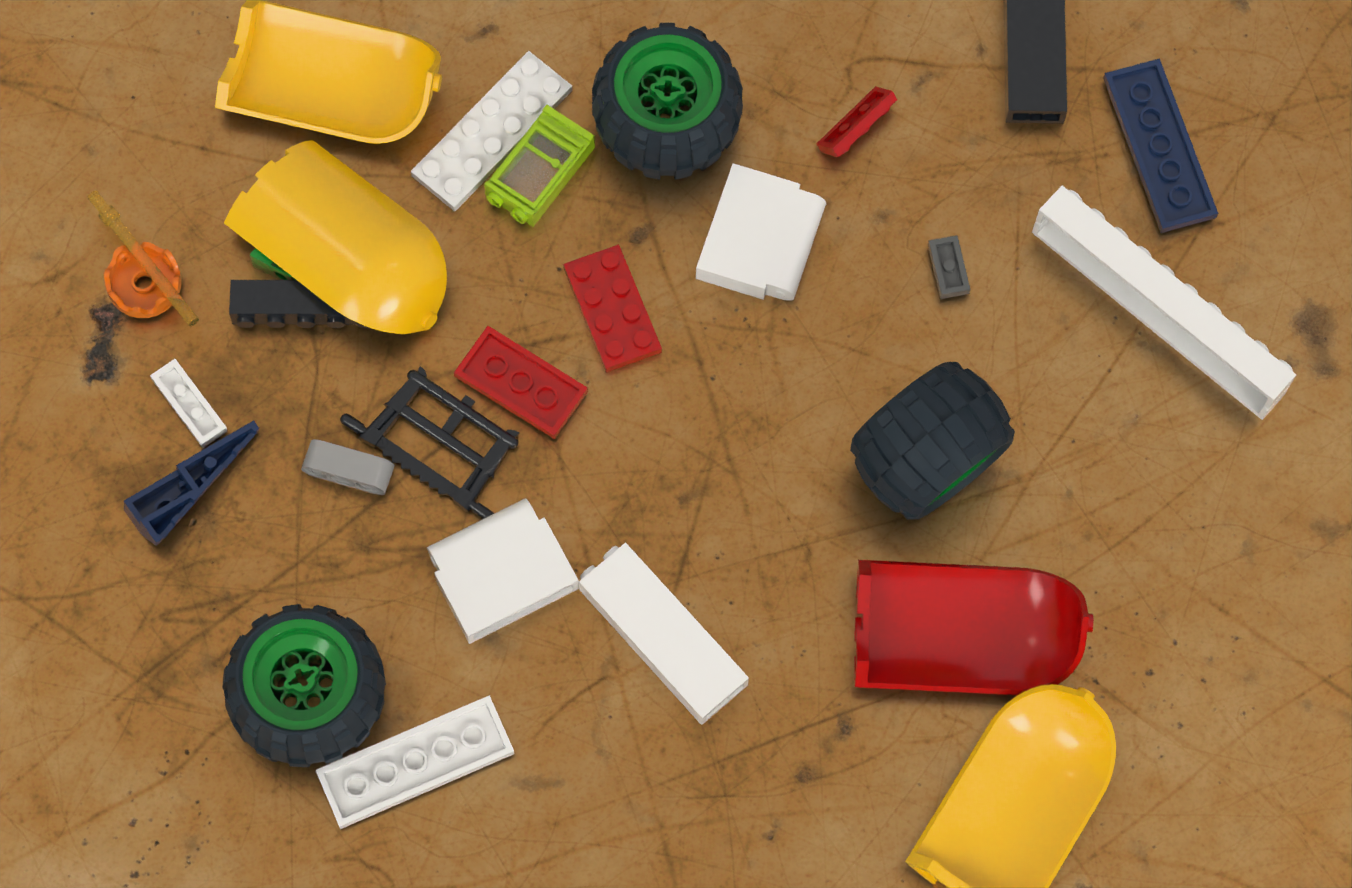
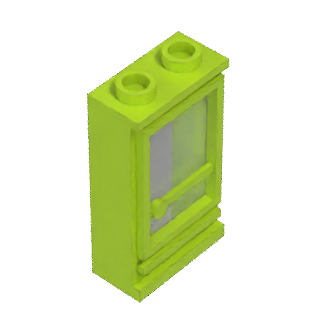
M549 105L543 108V112L492 177L484 183L486 199L497 208L502 206L510 212V215L521 224L526 222L532 227L535 226L595 148V135Z

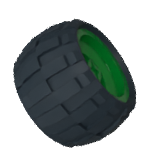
M660 23L659 27L647 29L646 26H643L629 33L626 41L620 40L606 54L603 60V67L598 69L592 87V115L595 119L596 130L603 144L611 152L614 151L617 161L631 171L635 168L643 171L645 177L660 180V176H674L676 180L691 176L696 169L700 168L703 171L720 158L721 151L723 152L725 148L727 149L731 145L739 130V122L743 110V88L739 73L735 67H732L728 53L716 40L709 41L703 31L689 26L688 29L675 27V23ZM665 93H670V96L666 97ZM646 102H651L653 106L644 107V104ZM686 105L690 110L682 111L679 108ZM665 113L669 114L671 117L661 118L660 115Z
M945 362L916 379L866 421L852 438L850 451L856 457L855 465L863 481L879 501L895 513L901 512L906 519H920L940 507L992 465L1010 447L1015 431L1009 425L1011 418L1002 400L985 380L968 368L963 369L958 362Z
M300 604L283 606V611L271 616L264 614L252 622V629L246 635H240L231 649V658L223 674L222 688L225 696V707L240 737L244 742L253 747L259 755L272 762L281 761L288 763L291 767H310L313 763L324 761L326 764L343 758L342 754L352 747L357 748L370 735L371 727L380 718L385 702L384 690L386 685L382 660L375 644L369 639L365 630L349 617L344 618L337 614L336 610L319 605L314 606L313 609L302 608ZM309 664H317L320 665V667H311L309 666ZM300 677H304L307 680L308 684L306 686H302L299 683L298 679ZM285 678L284 686L277 687L280 679ZM324 678H328L332 681V685L324 688L320 686V682ZM289 697L297 699V703L292 707L285 705V701ZM317 697L320 699L319 705L315 707L308 706V701L311 698Z

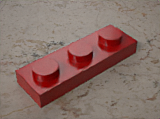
M875 86L816 143L821 153L835 157L846 153L850 149V145L860 136L867 133L870 126L890 110V107L898 100L893 91Z

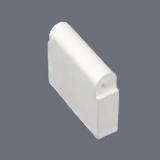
M733 163L696 267V279L763 300L765 295L782 300H793L822 218L826 201L816 194L800 190L799 183Z
M526 498L427 547L430 559L437 569L434 572L436 582L469 644L579 589V580L545 517L539 520Z

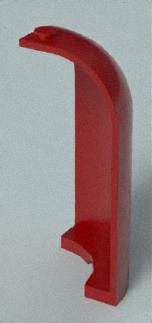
M858 560L856 598L857 614H861V617H855L854 641H856V656H854L855 687L1005 695H1019L1029 689L1042 685H1058L1074 672L1083 657L1087 632L1092 633L1093 614L1088 613L1085 597L1074 584L1062 577L1041 570L1020 567Z

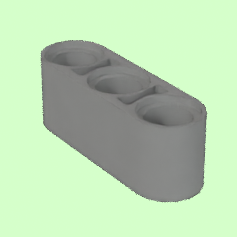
M313 439L310 442L301 470L308 475L377 495H385L395 465L391 461L378 456Z

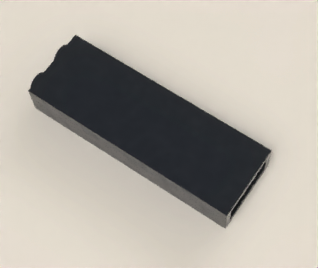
M1003 0L1005 123L1064 124L1067 114L1065 0Z

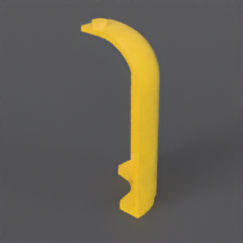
M247 0L241 6L238 29L234 44L239 45L235 58L229 57L226 68L218 80L215 108L365 143L380 144L393 142L406 136L417 127L428 109L433 92H439L442 82V75L438 74L441 56L429 43L406 33L263 0Z
M304 141L286 149V156L276 163L270 160L255 174L258 180L247 193L243 190L232 205L224 224L337 312L369 328L394 334H409L429 330L436 323L437 313L443 302L447 285L445 258L436 237L420 220L315 141Z
M1050 684L1029 689L1005 704L988 724L905 862L930 883L936 884L939 881L947 888H1049L1103 797L1114 770L1116 759L1114 729L1108 715L1094 700V694L1083 687L1073 689L1062 685Z

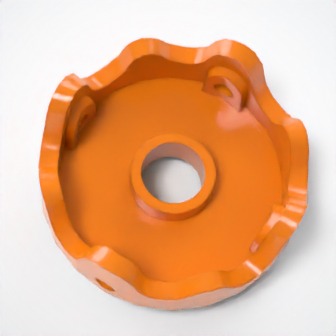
M143 242L141 245L132 248L125 245L118 247L114 251L112 260L104 272L105 286L111 302L119 311L130 317L151 318L162 314L175 303L181 289V274L174 256L168 249H162L150 242ZM146 276L152 279L151 285L145 289H140L136 286L137 280L141 277Z

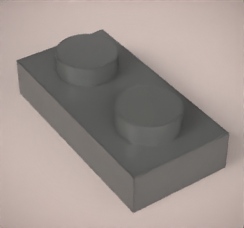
M958 235L928 240L927 245L940 299L970 294L971 289Z

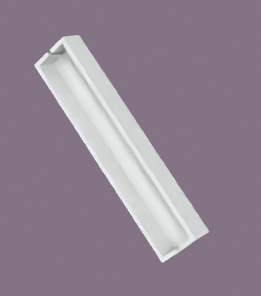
M1062 185L1039 209L1032 230L1035 236L1261 420L1266 417L1286 394L1296 377L1292 367L1287 362L1275 358L1269 353V349L1265 344L1258 340L1254 341L1245 333L1244 328L1235 321L1231 322L1222 315L1221 310L1215 304L1207 303L1202 299L1193 286L1187 283L1184 284L1175 277L1174 272L1168 266L1160 265L1155 261L1146 248L1137 246L1129 240L1128 235L1121 228L1113 227L1108 223L1099 210L1091 209L1082 202V198L1078 193L1073 190H1067Z

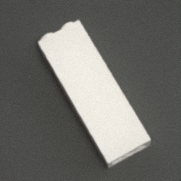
M626 542L619 548L617 546L612 547L603 556V562L597 567L594 565L588 567L580 575L579 590L695 719L703 725L748 686L749 677Z

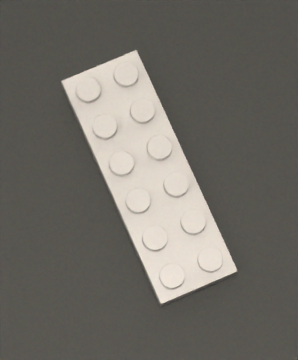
M528 51L411 170V176L455 212L503 163L543 112V108L549 105L555 109L572 92V85Z
M489 695L316 769V773L340 829L515 753Z

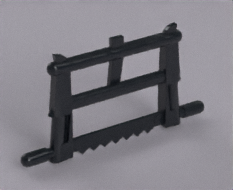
M420 366L418 371L410 370L408 372L407 378L409 380L384 404L386 408L367 428L350 414L346 413L341 416V423L356 434H360L358 438L362 442L375 449L376 447L381 449L383 457H392V463H401V469L410 470L411 476H420V482H429V488L438 489V494L448 495L453 498V502L468 513L471 509L472 513L481 519L494 514L487 507L475 501L489 477L494 479L495 471L508 450L518 446L519 442L516 437L519 435V432L515 430L505 431L471 407L475 401L467 395L460 401L429 380L426 371ZM420 389H423L454 410L442 429L408 406ZM400 416L476 466L461 488L385 438ZM463 418H466L497 439L485 457L451 435Z

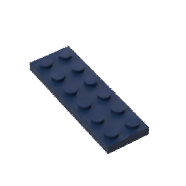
M1160 58L1105 73L1103 77L1160 232L1164 233L1217 218V208Z

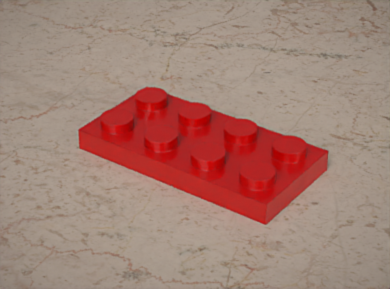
M619 244L563 264L564 271L605 372L662 353V347Z
M490 326L485 328L454 371V377L553 439L557 437L588 393V387Z

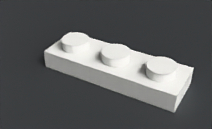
M176 359L150 375L152 381L202 448L228 431L225 424Z

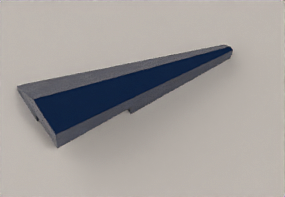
M253 420L176 465V471L124 500V511L139 533L157 546L257 434L259 427Z

